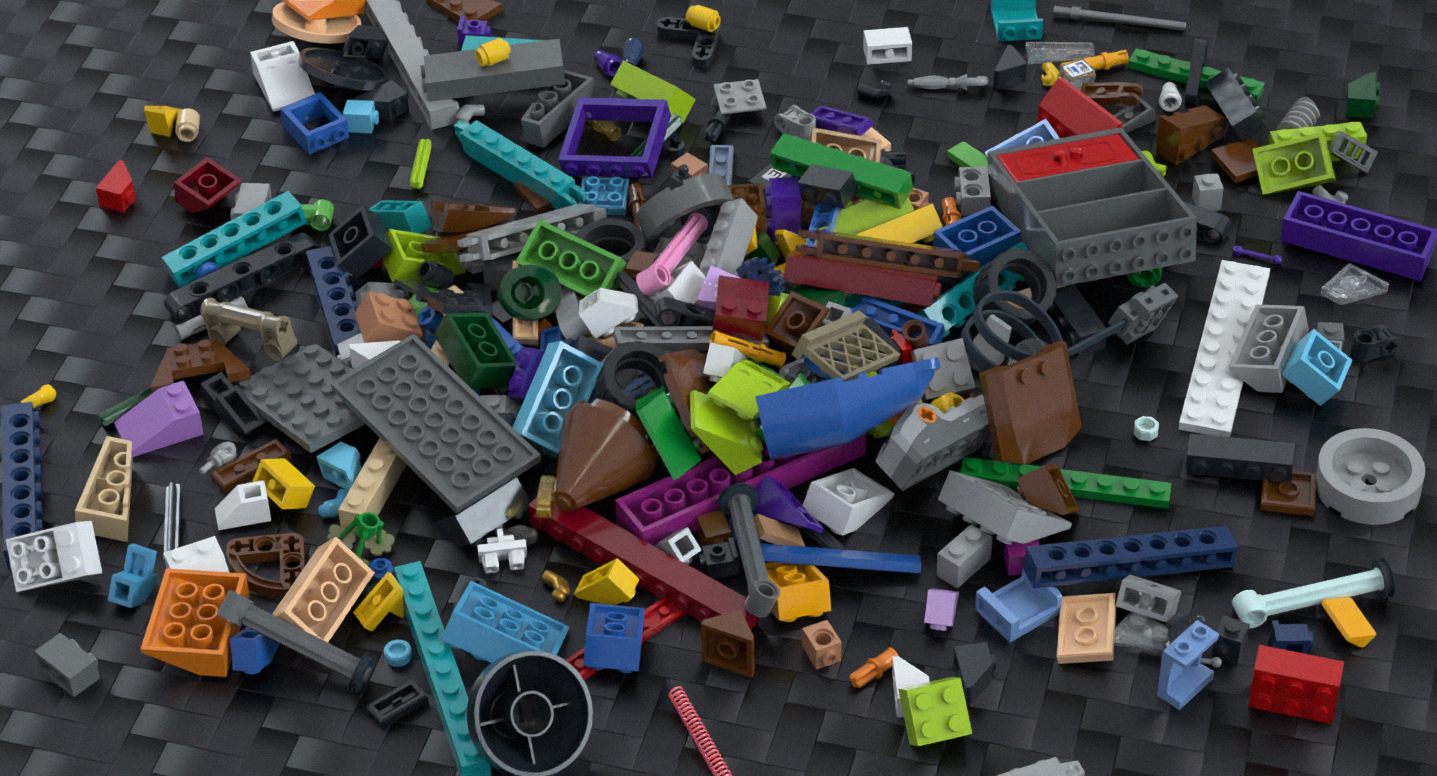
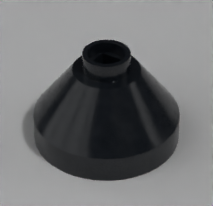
M521 651L498 658L479 675L468 699L467 724L474 746L491 766L512 776H548L564 769L580 754L588 740L592 727V701L583 678L567 661L559 656L543 651ZM515 704L518 706L520 716L517 724H515L513 719Z

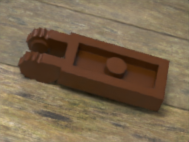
M1125 82L1082 83L1080 91L1098 105L1123 103L1126 106H1134L1139 103V96L1142 95L1144 87L1138 83Z

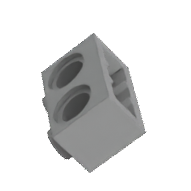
M959 167V177H954V190L959 191L956 192V206H960L961 216H970L990 207L991 195L988 167Z

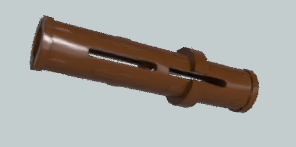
M635 183L628 187L629 209L633 213L634 224L640 228L636 215L647 200L643 196L642 186Z

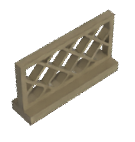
M860 311L802 334L792 353L799 361L809 358L831 378L842 377L843 382L857 379L856 374L864 372L868 374L895 362L901 354L863 324L866 316ZM845 341L854 343L855 345L845 343ZM862 346L871 348V350L862 348ZM848 352L857 354V356L850 355ZM864 357L871 358V359H873V361H872V360H868V359H864ZM833 358L838 359V360H842L843 363H842V362H839V361H835V360H833ZM850 363L859 365V367L850 365ZM838 370L844 371L845 375L841 374Z

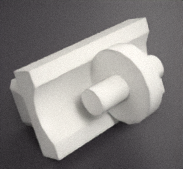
M501 528L497 529V537L487 538L488 544L477 545L479 563H482L486 574L499 571L498 561L509 560L510 570L524 569L525 557H527L526 539L514 541V535L503 536Z

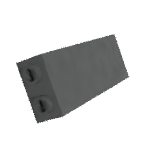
M560 39L509 45L511 49L509 58L489 67L486 65L481 67L475 56L476 49L424 56L425 65H420L423 93L428 92L429 101L563 85L565 84Z

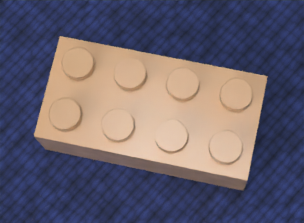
M334 537L318 547L273 612V615L329 642L374 572L337 537Z

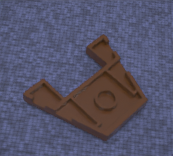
M207 339L195 344H178L172 348H167L151 384V390L154 393L159 388L174 384V379L219 371H226L229 382L251 379L250 369L218 340Z

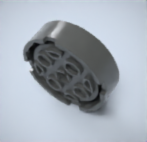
M719 174L695 176L683 180L684 185L672 191L668 187L649 199L636 215L648 245L654 249H665L682 227L681 216L699 208L708 206L715 213L716 218H718L722 204L734 200L723 176Z

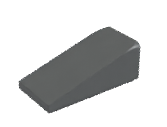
M1142 98L1139 99L1137 105L1127 106L1113 115L1123 123L1122 129L1126 133L1156 120L1154 109Z

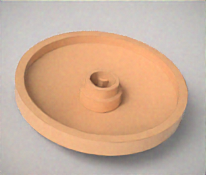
M284 2L277 4L273 8L272 23L278 30L291 37L316 43L346 42L348 34L358 25H361V20L357 15L307 20Z

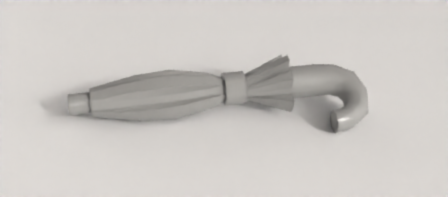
M967 74L956 79L933 75L908 80V85L925 89L957 86L967 90V87L985 86L988 84L989 79L986 76L967 78Z

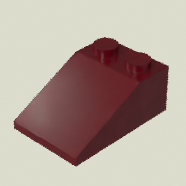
M719 275L712 333L716 330L740 339L763 341L768 309L769 282Z

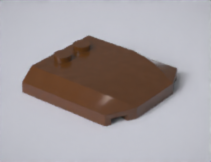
M1055 342L1039 349L1040 353L1008 366L999 365L979 373L996 460L1025 465L1065 448L1081 429V420L1066 342Z
M694 349L667 353L659 357V361L666 362L665 368L668 373L664 374V379L686 430L691 438L697 437L699 444L703 445V448L699 449L701 454L712 451L692 431L690 392L696 390L707 395L716 384L709 381L710 377L703 373L707 356Z

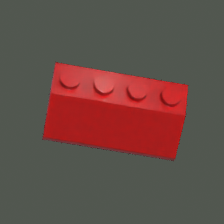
M1063 77L1056 80L1039 104L1037 123L1047 119L1059 138L1122 128L1123 123Z

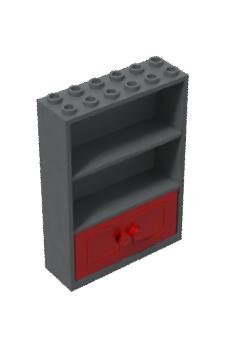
M1122 128L987 152L991 198L1004 216L1021 231V240L1024 241L1027 248L1033 253L1039 254L1050 265L1049 267L1055 275L1057 287L1196 261L1197 218Z

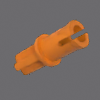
M887 648L886 651L874 659L869 658L864 666L850 675L851 684L854 687L861 688L874 678H881L883 672L893 666V657L898 656L897 652L893 648Z

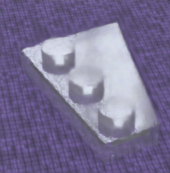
M1026 42L1025 44L1028 65L1094 57L1095 50L1093 43Z

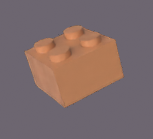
M368 291L355 312L364 343L402 341L412 334H415L420 339L423 335L412 302L406 299H397L384 293Z

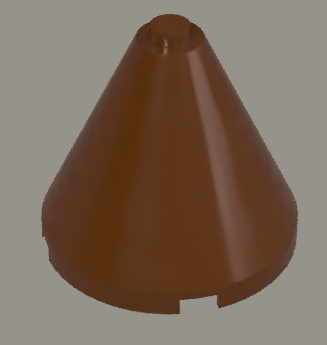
M583 399L576 402L564 417L554 489V499L560 509L574 511L639 485L650 478L658 466L659 453L654 444L650 445L645 437L648 432L636 417L620 406L601 399H595L593 403H585Z

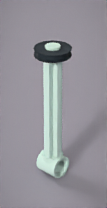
M1381 558L1379 561L1376 559L1372 561L1371 571L1263 596L1257 595L1253 590H1245L1233 598L1232 606L1239 620L1249 623L1250 629L1263 624L1269 615L1321 604L1325 599L1351 597L1377 591L1383 599L1387 598V595L1393 597L1395 594V580L1389 563L1386 559Z

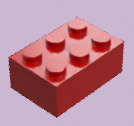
M1259 645L1248 707L1332 724L1344 662Z

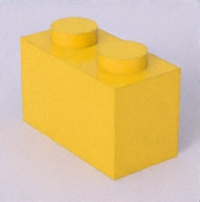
M285 458L261 459L253 482L264 481L267 495L281 509L307 508L315 488Z

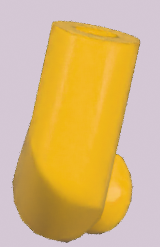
M43 385L39 391L20 402H32L35 408L41 404L52 402L56 397V390L51 385Z

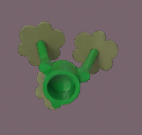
M364 512L361 515L356 514L348 527L345 525L340 527L338 525H331L329 528L330 534L327 536L328 541L337 537L351 550L352 544L356 540L355 534L351 531L356 527V533L360 541L355 555L368 567L369 561L361 559L364 547L370 550L372 555L380 556L383 552H390L391 545L394 543V537L382 530L384 522L380 521L379 517L371 512Z

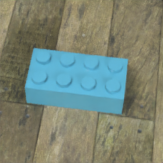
M562 341L549 343L512 428L533 448L539 446L543 454L550 458H558L564 417L576 402L584 399L585 403H588L603 363Z

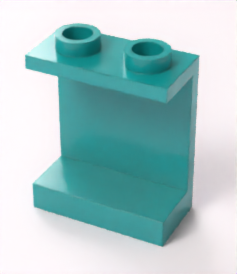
M991 0V14L998 41L1042 39L1043 19H1038L1036 0Z

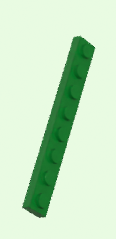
M963 457L960 473L1003 484L1010 489H1017L1019 485L1018 478L1041 466ZM1060 469L1073 497L1169 508L1172 483Z

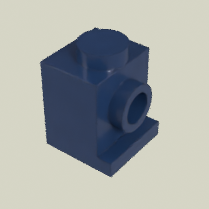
M1273 620L1270 644L1273 648L1308 654L1309 648L1313 647V632L1308 631L1307 624H1279L1278 620Z

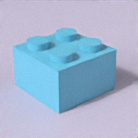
M1313 329L1294 345L1282 375L1321 406L1340 391L1352 359Z

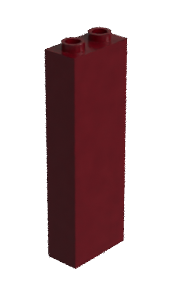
M792 251L787 256L783 278L788 282L930 307L933 301H938L942 284L937 283L938 276L821 259L813 254Z

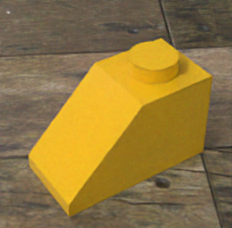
M617 558L583 575L574 595L577 598L600 604L617 605L621 602L626 603L634 597L639 578Z

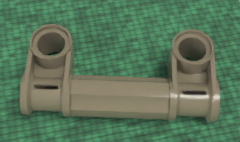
M214 298L205 299L201 305V316L204 319L210 340H218L221 344L226 345L240 331L241 327L259 331L266 354L275 361L282 360L297 345L291 320L287 316L277 317L271 312H262L234 305L227 301L220 303Z

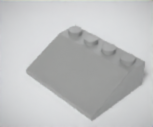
M949 471L938 498L939 501L947 505L946 509L958 515L963 514V520L975 525L980 524V530L992 535L996 533L998 535L997 540L1012 545L1013 541L1025 544L1070 529L1072 525L1069 521L1049 510L1029 504L1027 500L1021 498L1019 493L1003 484L954 471Z

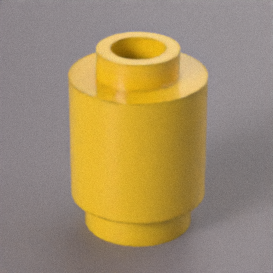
M692 5L686 14V21L691 26L712 32L720 25L721 18L717 10L701 5Z
M501 38L484 43L475 50L476 59L481 67L485 65L489 67L508 59L509 53H511L508 42L506 40L503 41Z

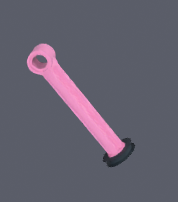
M708 206L681 216L682 227L656 261L649 268L637 274V285L644 294L651 295L670 285L672 271L698 238L703 239L712 234L717 218Z

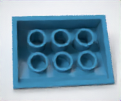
M470 581L450 617L441 640L447 642L452 648L463 649L471 653L478 660L492 663L507 654L521 651H543L557 655L570 627Z

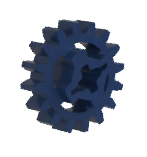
M754 257L751 260L748 259L742 263V266L736 269L738 273L736 276L740 278L769 282L768 296L779 297L780 293L786 292V289L781 287V284L786 281L778 276L782 271L774 270V262L768 265L767 258L761 260L758 257Z

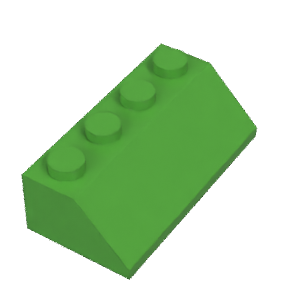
M540 219L516 260V263L521 266L531 264L549 268L557 275L561 285L586 297L599 288L614 291L618 289L619 286L615 282V278L619 271L621 273L625 271V266L627 265L621 257Z

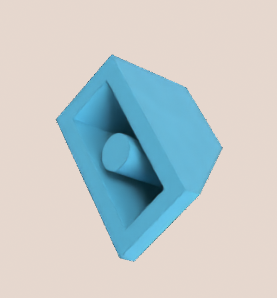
M339 442L316 457L323 478L348 491L362 469L358 450L343 442Z

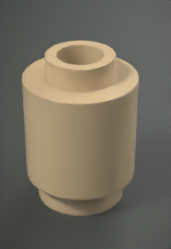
M182 109L178 112L175 132L180 140L190 142L197 137L200 124L198 112L193 109Z

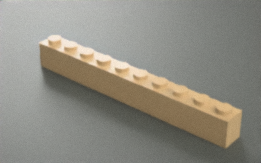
M436 340L431 351L456 373ZM379 438L338 509L341 526L345 525L348 527L356 514L361 515L364 512H371L378 516L407 465L381 438ZM356 527L351 531L355 535H357Z

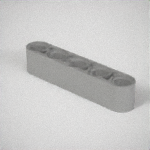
M561 285V300L555 313L560 330L565 338H571L576 342L578 336H587L591 333L579 316V301L583 299V296Z

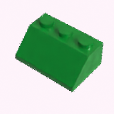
M663 386L636 400V412L673 480H676L701 460L699 449L702 446L699 444L697 437L691 438L687 432L682 418L675 408L676 405L670 391L667 393Z

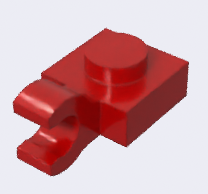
M894 329L891 330L892 337L890 338L901 350V355L898 359L899 365L912 363V347L901 333L899 334Z

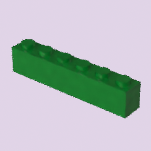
M783 133L770 152L773 169L800 178L811 164L853 172L858 189L855 195L897 209H901L913 190L911 173L903 169L893 168L883 163L855 156L839 149L826 147L816 142H810L797 136Z

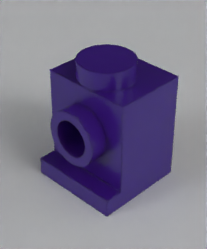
M461 16L457 28L459 47H463L466 35L491 37V27L487 25V21L465 20V16Z

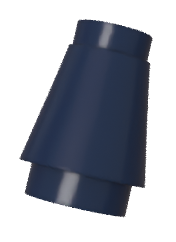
M629 38L623 43L622 61L637 66L644 52L643 43L639 39Z

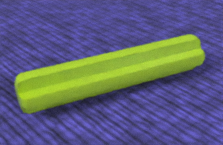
M422 138L418 143L409 181L412 189H421L423 186L432 147L430 139L425 140Z

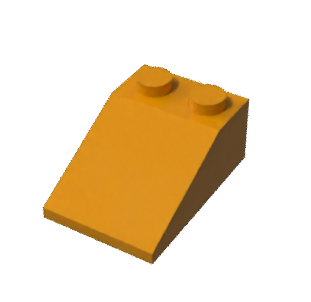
M765 562L768 579L775 583L780 590V595L771 610L779 621L792 622L797 617H818L823 612L831 611L829 580L814 565Z

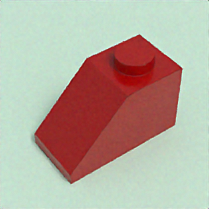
M119 160L96 187L99 206L125 212L134 203L136 193L124 161Z

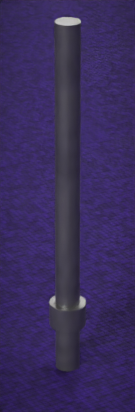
M1054 6L1053 15L1068 16L1074 20L1084 18L1185 31L1186 22L1084 10L1078 6H1072V8Z

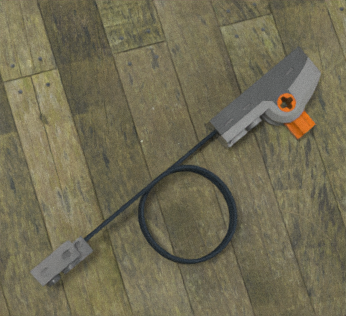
M1166 283L1157 287L1151 286L1145 293L1140 292L1136 294L1130 301L1117 308L1108 322L1110 327L1068 348V357L1114 333L1128 344L1155 330L1179 296ZM997 290L984 296L977 305L974 315L967 321L961 332L966 353L985 371L999 365L983 355L973 343L969 333V328L973 324H975L984 340L1003 355L1016 361L1035 355L1020 350L997 336L985 322L992 314L1019 333L1036 354L1040 353L1039 349L1044 347L1037 335L1015 316L999 310L982 311V307L992 301H1008L1021 306L1042 324L1053 343L1063 342L1056 324L1046 311L1029 297L1011 290ZM981 394L974 399L970 397L961 402L958 407H950L945 413L931 404L917 402L888 420L893 424L894 428L879 450L875 462L904 491L963 459V457L978 451L991 435L983 395Z

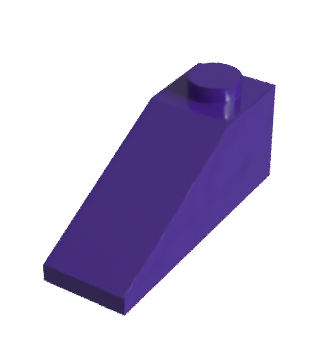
M765 475L755 487L759 499L758 506L753 511L756 515L760 514L785 524L819 533L824 530L780 480Z

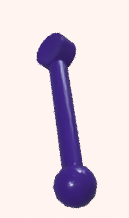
M1241 246L1233 247L1234 255H1249L1273 261L1275 264L1282 262L1280 255L1270 256L1244 250Z

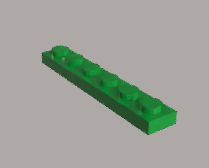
M1136 48L1129 59L1128 68L1187 84L1191 62ZM1203 66L1199 87L1209 90L1205 82L1222 71ZM1240 76L1257 102L1264 91L1265 83Z

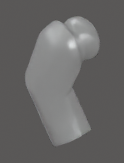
M1320 185L1316 186L1312 192L1315 196L1344 204L1348 200V195L1345 192L1337 191L1334 196L1329 194Z

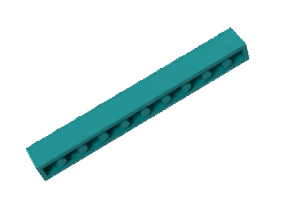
M421 561L394 567L395 579L403 588L404 612L459 775L491 776L490 764L479 754L470 737L467 724L468 696L451 647L447 642L441 640L445 630Z

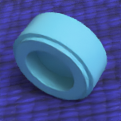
M404 640L389 642L384 647L385 661L395 667L404 666L412 659L410 644Z

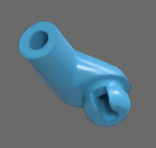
M346 489L338 490L336 499L328 500L319 506V515L322 518L339 516L338 509L349 491Z

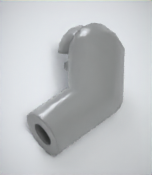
M484 105L462 106L456 115V118H458L457 122L461 120L469 124L472 116H483L485 114Z

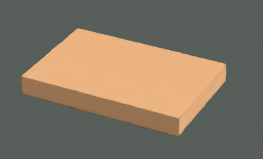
M1115 593L1062 596L1057 647L1058 664L1114 660Z

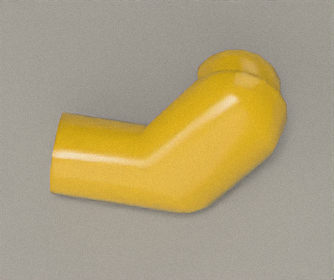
M1046 61L1042 65L1046 75L1042 74L1041 79L1045 86L1050 87L1060 78L1061 74L1051 61Z

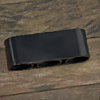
M1184 202L1197 218L1196 240L1211 245L1222 243L1232 227L1230 219L1223 214Z

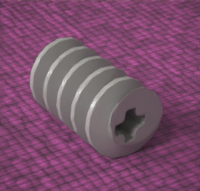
M1308 97L1299 98L1277 126L1276 131L1313 127L1320 118V113L1315 103Z

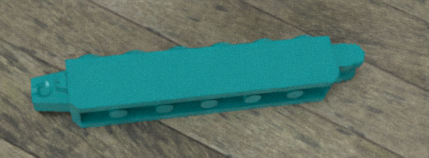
M460 120L454 125L455 134L462 142L463 150L468 156L512 183L518 181L550 201L552 207L556 210L576 205V200L580 202L587 200L586 192L575 185V180L479 121L476 120L470 125Z

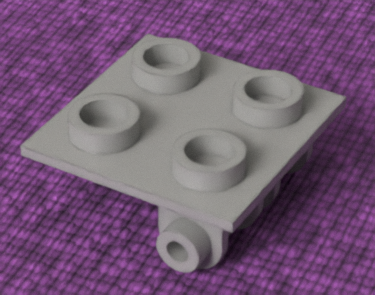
M758 79L713 84L716 94L715 104L719 105L721 115L766 109Z

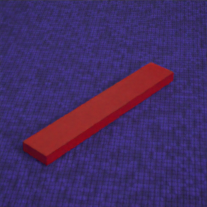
M668 597L665 600H659L645 609L642 642L686 615L687 611L682 612L677 609L674 604L670 603V598ZM585 648L565 659L578 671L583 680L599 671L591 669L589 666H583Z

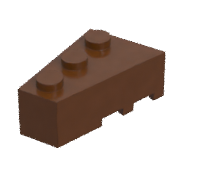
M1205 105L1187 109L1186 113L1182 114L1174 112L1173 116L1170 117L1161 115L1159 118L1156 153L1173 164L1178 165L1200 150H1204L1213 142L1220 140L1225 133L1226 118Z

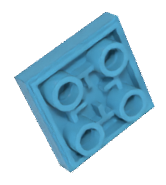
M583 177L581 189L586 192L588 197L585 202L579 201V204H592L594 208H606V215H626L629 179L620 177Z

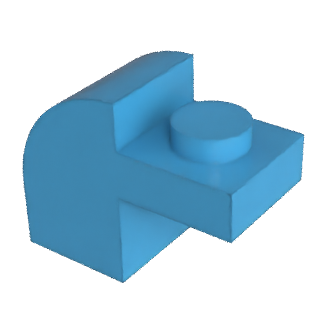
M137 544L128 545L124 571L112 575L108 601L133 608L146 600L152 592L158 576L153 573L157 551Z

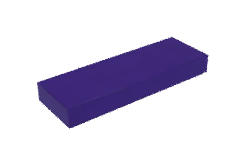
M822 105L811 113L815 116L816 126L836 132L861 136L874 126L871 118Z

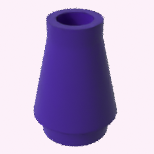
M603 50L597 51L594 55V60L599 64L605 75H616L622 63L619 56Z

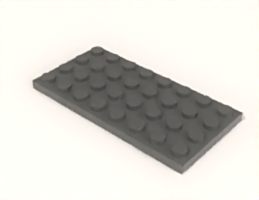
M415 334L410 335L331 383V390L456 514H459L541 462V455Z

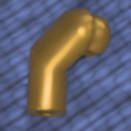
M546 570L542 575L541 581L555 588L551 593L552 598L563 602L566 595L569 596L570 593L567 580Z

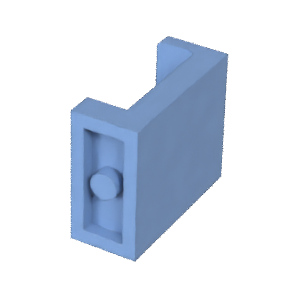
M1023 569L1022 576L994 593H991L986 587L976 591L975 610L1004 638L1012 642L1059 615L1062 595L1056 587L1033 589Z
M1197 620L1163 650L1157 691L1158 697L1180 710L1213 680L1214 671L1201 664L1202 653L1218 640L1219 634Z

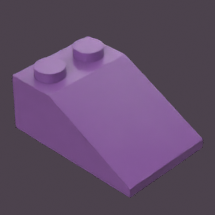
M184 381L159 388L114 422L120 438L132 441V457L203 435L200 412Z

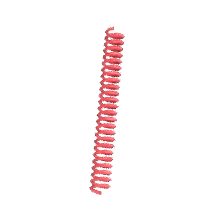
M680 686L673 688L668 696L714 776H733L730 774L731 771L728 770L726 763L723 762L724 759L721 758V754H719V750H717L714 742H712V738H710L707 730H705V726L700 722L701 719L698 718V714H696L692 703L689 702L683 688ZM678 688L680 689L672 695V692Z

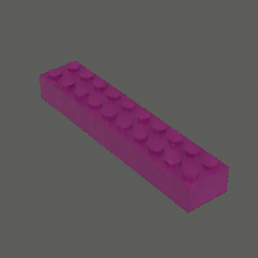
M866 433L848 444L772 461L769 457L767 444L761 438L763 445L762 463L735 475L716 455L694 465L676 480L669 476L616 499V522L621 528L653 546L675 531L688 527L691 533L697 531L698 515L721 510L718 501L719 494L729 485L746 483L755 488L763 477L767 475L780 480L790 489L866 455Z

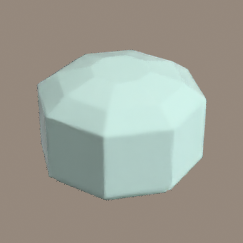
M1142 416L1138 418L1134 424V435L1140 440H1153L1158 437L1159 422L1152 417Z

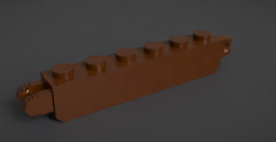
M817 229L816 232L798 230V236L801 238L815 239L814 247L800 244L796 245L795 248L797 252L813 254L821 259L953 278L965 276V271L979 272L980 267L979 261L967 259V253L956 249Z

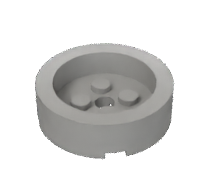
M1369 428L1347 430L1331 437L1323 445L1316 470V492L1325 506L1328 508L1330 506L1341 512V517L1350 521L1371 525L1396 522L1403 519L1404 514L1411 509L1414 510L1419 503L1425 477L1424 461L1415 447L1395 434ZM1368 479V482L1374 485H1366L1364 482Z

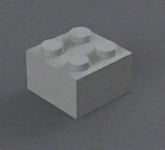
M963 338L911 351L912 363L937 357L939 359L940 369L935 371L934 377L921 398L922 402L936 399L945 393L952 392L957 394L975 388Z

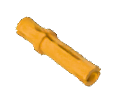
M1126 50L1113 53L1103 52L1098 56L1063 62L1060 64V70L1063 77L1070 76L1063 66L1081 60L1092 71L1097 69L1108 70L1116 65L1128 64L1129 57ZM1083 62L1076 63V65L1080 63L1084 65L1080 68L1082 72L1089 71Z
M716 330L713 331L709 345L714 343L736 348L744 356L753 359V362L758 364L763 362L781 368L786 360V353L767 348L763 343H751Z

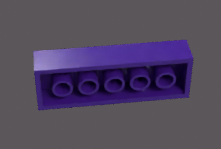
M1298 191L1283 218L1280 241L1421 281L1435 250L1437 229Z

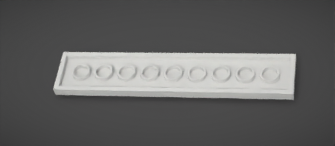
M1222 260L1183 406L1179 430L1230 437L1243 380L1230 372L1228 366L1255 305H1262L1270 268Z

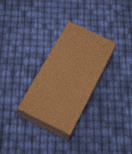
M760 514L754 517L759 539L777 545L805 547L798 528Z

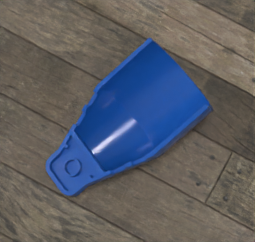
M938 357L880 369L881 373L876 376L867 377L866 372L856 374L857 379L843 382V378L839 377L756 396L770 460L848 444L920 401L934 377L935 371L940 369Z

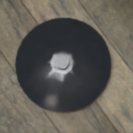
M306 48L300 52L298 65L310 75L335 87L372 91L378 86L387 83L388 73L379 65L365 58L344 57L341 55L342 51L328 48Z

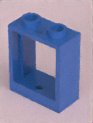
M321 92L280 108L282 126L308 154L349 138L347 119ZM325 116L330 122L311 131H308L303 126V124Z

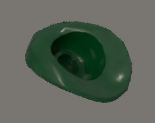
M530 264L507 272L499 283L497 297L502 308L510 316L519 320L533 321L549 316L558 308L562 288L557 275L552 270L544 266Z

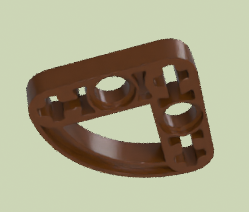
M297 533L236 538L229 541L226 545L227 559L231 572L246 573L249 590L263 596L284 598L291 588V578L297 579L305 567L304 540ZM290 545H294L295 552H290ZM262 546L272 547L271 550L265 552L259 550ZM280 561V581L260 577L248 570L243 564ZM292 562L299 563V566L296 568L286 567L287 564Z

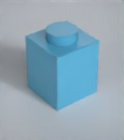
M347 100L343 116L347 119L348 131L372 133L374 125L378 124L379 112L375 111L374 101Z

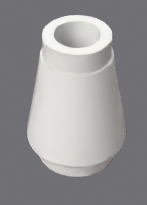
M1168 82L1163 86L1159 104L1166 111H1175L1180 107L1182 98L1176 85Z

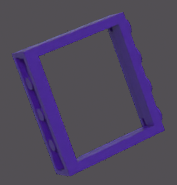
M579 97L558 159L563 173L572 176L653 178L671 118L667 100ZM586 120L653 122L642 157L575 155Z

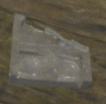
M1349 263L1322 287L1321 295L1340 305L1386 293L1389 283Z
M1131 611L1115 628L1114 645L1130 647L1129 652L1148 653L1161 657V652L1168 641V630L1165 625Z

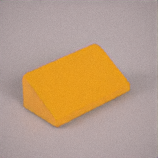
M1352 598L1325 599L1321 602L1346 641L1363 648L1376 636V632Z

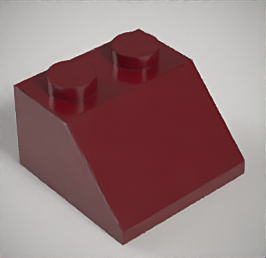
M206 157L174 182L175 202L192 213L209 209L239 186L242 180Z

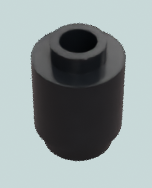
M424 261L418 268L417 275L421 281L437 290L448 289L454 282L453 271L435 261Z

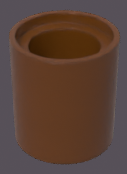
M919 320L908 321L904 325L902 332L912 350L927 347L929 337L924 324ZM921 333L919 337L911 338L913 334Z

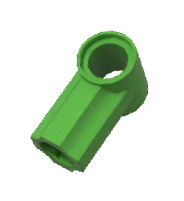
M321 199L317 200L313 205L300 204L307 221L304 225H311L312 228L318 231L329 229L334 212V206L330 201Z

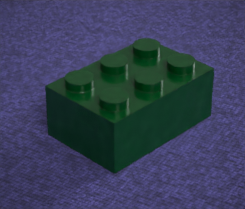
M446 313L434 336L457 375L471 389L508 387L516 368L515 357L488 313Z

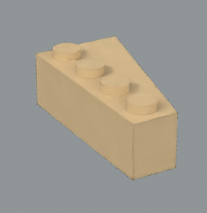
M106 436L75 509V522L92 521L95 536L128 542L133 463L132 441Z

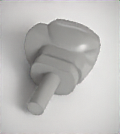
M228 441L217 445L211 451V456L207 458L208 463L201 467L199 472L203 475L211 468L219 469L221 466L232 462L237 455L234 443Z

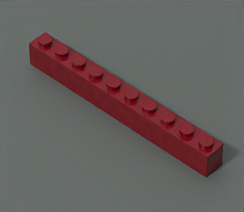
M548 487L528 505L529 522L533 527L546 532L555 540L567 544L576 552H581L597 564L605 565L618 558L639 578L636 586L646 589L661 600H665L667 597L670 598V603L674 604L677 609L682 612L687 611L689 615L695 617L701 623L705 619L741 610L750 630L758 623V617L750 614L745 608L746 597L585 507L574 511L560 509L554 499V490Z

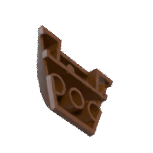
M431 200L433 230L440 232H465L488 227L508 219L515 214V208Z

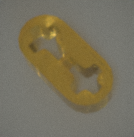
M541 476L536 504L537 518L551 519L554 505L555 476Z

